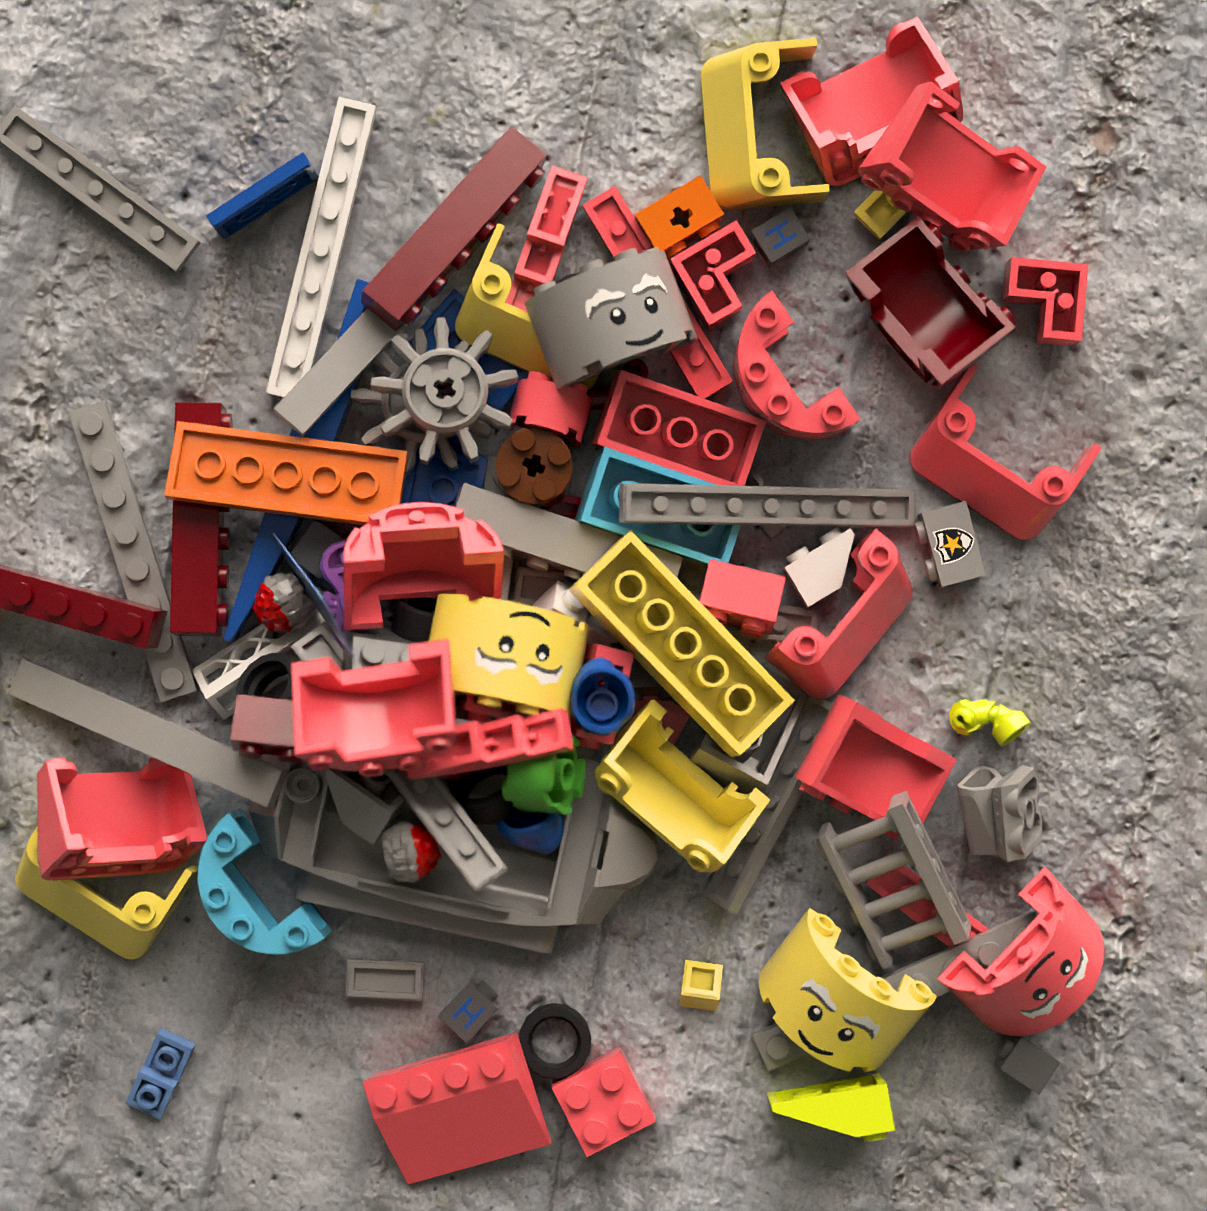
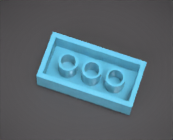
M607 447L597 450L575 518L576 521L620 536L632 531L643 544L682 556L683 559L707 567L710 559L729 563L741 525L619 523L620 483L716 484Z

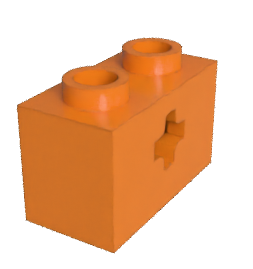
M701 175L635 214V219L653 248L658 247L659 251H664L668 259L685 251L688 248L686 242L699 235L701 240L717 232L721 228L718 223L723 221L724 217L722 209ZM676 213H679L681 217L689 215L687 228H683L680 224L672 225Z

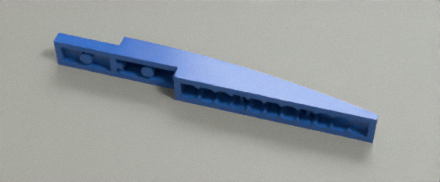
M360 279L356 280L338 339L367 309L361 303L362 290L370 282ZM363 373L303 438L338 442L353 404L351 390L358 389ZM292 428L290 436L302 437ZM264 512L223 640L235 642L255 611L253 609L255 593H257L260 584L263 583L267 575L273 576L276 574L285 557L273 533H275L288 551L304 520L303 517Z

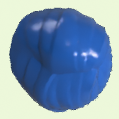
M603 657L591 659L581 667L574 679L570 693L572 716L577 725L587 733L606 736L617 732L624 723L630 720L634 712L635 692L631 681L624 673L617 670L611 661ZM599 683L605 684L603 687L598 686Z
M518 809L507 819L496 823L498 831L511 844L523 849L538 851L544 855L552 854L558 848L564 832L562 814L526 812Z

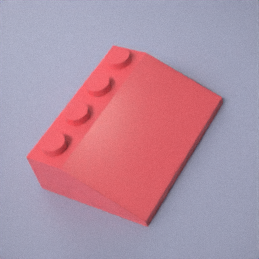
M517 1032L375 1073L362 1082L374 1121L408 1185L544 1147L552 1143Z

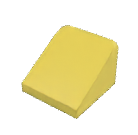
M685 960L679 1005L688 1008L716 1011L720 1000L723 965Z

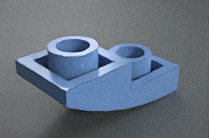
M161 1028L155 1037L143 1067L137 1075L126 1104L161 1119L196 1043Z

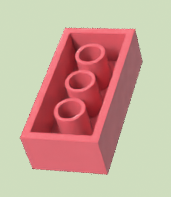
M620 370L614 374L591 445L599 448L607 447L716 485L745 486L766 420Z

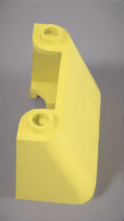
M651 699L626 723L614 740V744L610 746L594 772L597 784L603 792L612 795L682 855L694 870L712 873L726 863L770 799L756 787L749 794H741L735 791L738 786L733 782L725 788L720 786L668 741V738L674 731L670 727L664 729L661 720L667 711L654 699Z

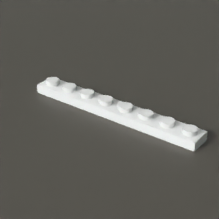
M338 97L266 393L269 395L284 398L314 366L377 108L375 105Z

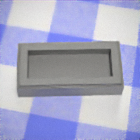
M348 958L346 998L423 1001L425 962Z

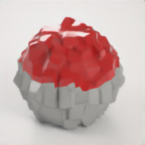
M293 573L267 575L263 583L260 584L257 593H255L253 609L258 617L257 621L260 624H264L269 631L294 633L297 629H302L310 618V613L314 608L311 598L303 594L305 589Z
M403 821L392 825L382 833L387 873L389 877L395 878L396 881H411L414 883L424 878L437 866L439 859L442 857L437 842L424 825L421 826Z

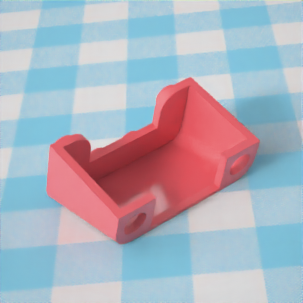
M932 82L919 84L858 168V172L862 176L861 181L867 187L887 194L891 197V203L903 211H911L916 216H919L926 226L932 223L940 233L949 238L948 243L959 251L969 252L970 249L987 250L993 247L1006 246L1047 166L1019 146L996 149L947 113L958 109L960 103Z

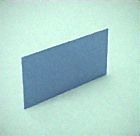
M273 533L294 575L304 587V593L308 598H311L313 605L354 659L355 656L324 598L275 533Z

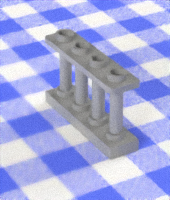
M907 791L892 796L888 808L889 811L886 812L885 817L840 835H836L831 823L828 822L822 825L816 840L822 859L824 861L829 860L834 870L833 880L840 894L845 893L851 904L849 911L854 924L858 928L862 927L867 936L866 946L871 958L874 961L878 960L883 970L891 968L895 955L894 949L941 931L943 934L949 933L955 945L969 940L972 925ZM890 831L900 833L905 843L903 850L858 868H852L844 849ZM908 864L911 867L916 866L921 876L919 884L869 902L860 883ZM924 898L928 901L933 900L938 911L936 912V917L886 936L877 916Z

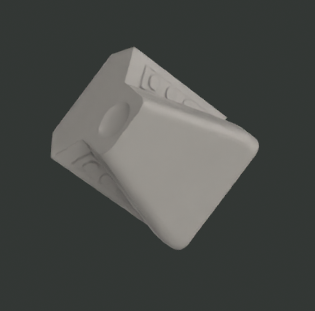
M1021 765L1002 777L994 768L976 766L958 783V796L970 854L998 855L1007 862L1026 859L1041 842L1040 837L1042 833V818L1037 805L1039 783L1034 768Z

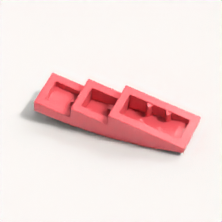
M553 165L551 166L528 229L527 239L516 266L511 289L505 303L527 312L524 303L535 296L533 289L541 284L554 281L588 177Z
M560 708L526 718L518 714L484 724L472 721L457 725L456 742L452 749L437 758L423 762V767L419 770L407 771L408 778L413 780L493 768L573 750L568 711Z

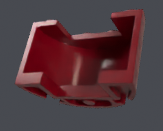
M918 216L846 271L845 274L856 297L861 303L864 300L866 301L867 309L870 313L869 317L894 350L921 379L927 383L933 378L935 382L932 383V386L936 390H941L1015 333V326L1018 323L1005 306L999 309L992 299L989 300L984 293L976 294L968 285L971 281L965 271L959 265L952 267L944 258L942 243L945 240L940 231L932 223L926 226Z

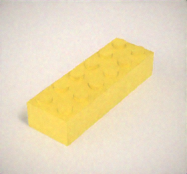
M632 531L623 535L568 589L628 652L635 653L634 658L730 757L740 756L795 701Z

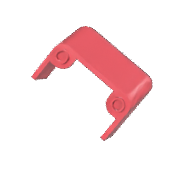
M973 364L960 375L911 449L909 462L913 471L957 501H966L969 509L1013 538L1029 540L1040 534L1068 500L1102 447L1094 444L1085 448L1070 472L1061 467L1050 466L1041 470L1031 484L967 442L975 429L976 417L973 410L960 401L958 397L979 367Z

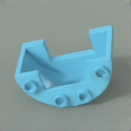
M241 809L228 813L209 834L203 846L198 865L199 892L204 908L212 922L226 937L236 944L264 954L298 952L324 939L333 931V928L314 903L306 902L283 921L279 922L234 862L260 841L254 825Z

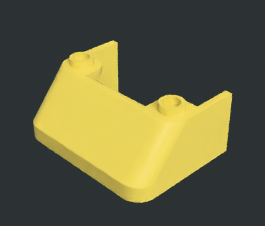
M817 38L755 43L713 57L704 64L700 80L709 187L720 208L735 210L826 201L830 192L829 184L790 187L789 171L782 161L775 158L757 159L751 84L764 83L771 80L777 74L780 62L813 59L817 48Z
M498 223L457 315L455 333L460 341L465 340L471 347L475 339L487 330L492 334V341L489 349L485 352L486 354L523 371L544 373L551 377V382H554L528 313L505 303L511 289V278L504 268L491 262L505 228L504 225ZM600 373L591 379L579 383L587 386L588 390H590Z
M37 826L27 842L15 874V882L18 889L24 895L125 959H136L148 952L197 876L198 866L192 865L184 870L166 900L152 892H139L133 895L122 909L77 879H42L38 864Z

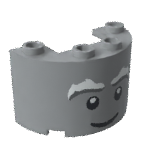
M654 247L638 254L636 248H632L615 255L614 262L603 265L601 259L581 266L579 268L581 274L558 284L555 281H550L533 289L535 296L524 304L557 390L591 379L604 369L657 351L661 355L694 344L698 340L664 251H659L658 247Z

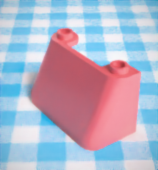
M918 16L907 22L895 25L886 38V52L822 83L819 82L816 75L812 72L795 73L789 79L780 83L783 96L822 175L829 185L841 186L861 177L858 168L919 84L932 82L960 103L958 109L947 113L959 122L963 121L964 114L959 80Z
M877 529L860 541L849 555V559L854 562L856 568L855 577L850 584L863 595L832 633L826 638L812 627H798L789 633L782 643L777 642L764 657L805 693L815 699L831 697L840 689L912 599L913 588L898 550L892 541Z
M153 757L148 760V764L140 771L78 774L74 763L67 762L64 758H55L45 762L37 773L38 864L41 877L44 880L163 873L183 865L207 840L191 774Z

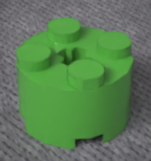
M571 735L573 750L508 764V775L502 785L504 800L512 801L514 806L520 811L562 815L571 813L573 811L570 806L573 798H581L585 783V759L577 757L575 748L580 745L579 740Z

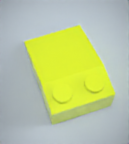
M880 1073L766 1093L769 1105L774 1113L850 1136H863L864 1141L881 1140L887 1137L886 1132L895 1131L887 1083Z

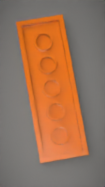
M177 421L164 496L167 500L366 525L370 515L385 508L401 504L409 455L408 451Z

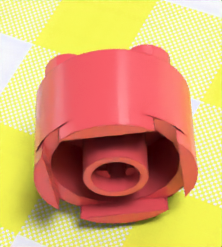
M530 371L527 379L518 381L509 415L513 419V425L510 430L513 431L515 425L520 428L549 430L560 437L563 442L565 440L574 441L572 448L580 447L593 402L591 397L587 395L589 388L581 383H576L557 390L555 383L551 382L550 376Z

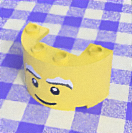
M438 595L429 642L448 639L450 642L455 696L465 694L478 697L477 704L493 708H501L502 702L516 705V713L529 716L562 708L568 711L569 721L572 720L570 693L574 679L583 665L590 630L588 624L579 622V627L574 626L575 618L504 600L483 597V599L479 598L468 601L469 596Z
M809 908L761 969L758 982L762 1000L764 1003H769L770 1001L776 1011L772 1018L782 1031L813 1057L830 1066L849 1072L854 1067H862L864 1072L876 1070L886 1061L933 1004L937 995L932 993L926 984L914 980L906 974L902 977L897 991L892 989L886 980L873 976L860 967L854 958L843 955L834 949L841 929L835 926L834 922L826 915L818 914Z

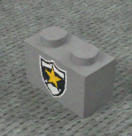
M966 501L917 515L919 522L914 523V529L919 545L925 544L929 559L924 560V566L929 582L935 581L937 588L986 575Z

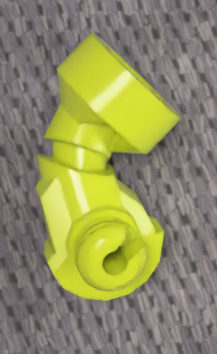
M986 699L976 701L960 700L953 704L949 712V722L952 728L957 733L966 736L972 735L974 731L981 730L986 724L991 722L993 724L991 735L1001 747L1015 740L1031 725V722L1022 711L1009 710L1002 704L995 706L996 701H988Z

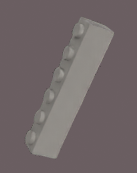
M463 483L459 488L453 506L464 510L465 517L476 523L481 519L491 527L502 543L504 558L511 559L512 555L527 559L526 565L541 571H548L549 567L563 571L562 577L573 582L581 578L622 537ZM644 544L677 578L683 557Z

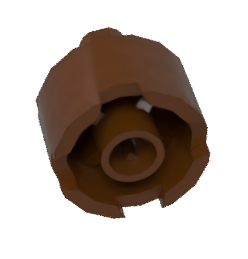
M522 428L507 438L498 451L495 464L499 489L505 497L544 510L561 503L570 491L573 478V463L570 450L560 437L549 430ZM533 464L541 465L543 473L536 472L535 477L528 476L527 467L529 465L532 467Z

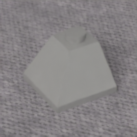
M329 768L325 772L341 823L374 846L382 837V833L392 826L407 805V802L385 773L379 776L366 777L360 775L359 771Z

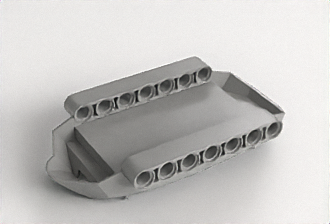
M461 698L455 708V718L466 719V710L462 709L464 698ZM489 717L488 722L494 721L495 718ZM583 746L575 747L577 757L585 759L586 763L583 793L581 798H573L570 805L573 811L562 815L564 832L558 848L552 854L544 855L538 851L523 849L511 844L498 831L496 823L475 824L507 867V871L476 894L439 845L438 848L442 857L429 875L414 883L411 881H396L395 878L389 877L388 869L385 865L382 837L373 846L342 824L325 776L327 769H311L308 762L304 760L300 763H288L279 760L278 756L263 754L260 760L287 771V774L273 808L265 807L251 800L249 809L263 853L301 868L294 896L295 899L550 954L554 951L559 926L599 925L626 890L642 884L652 874L658 860V842L654 832L612 795L606 794L599 788L594 773L600 763L595 760L597 750ZM492 775L482 779L473 787L468 797L477 799L494 794L502 787L507 776ZM441 779V781L449 790V780ZM408 804L392 824L408 821L411 824L423 826ZM604 831H609L603 865L600 870L597 868Z

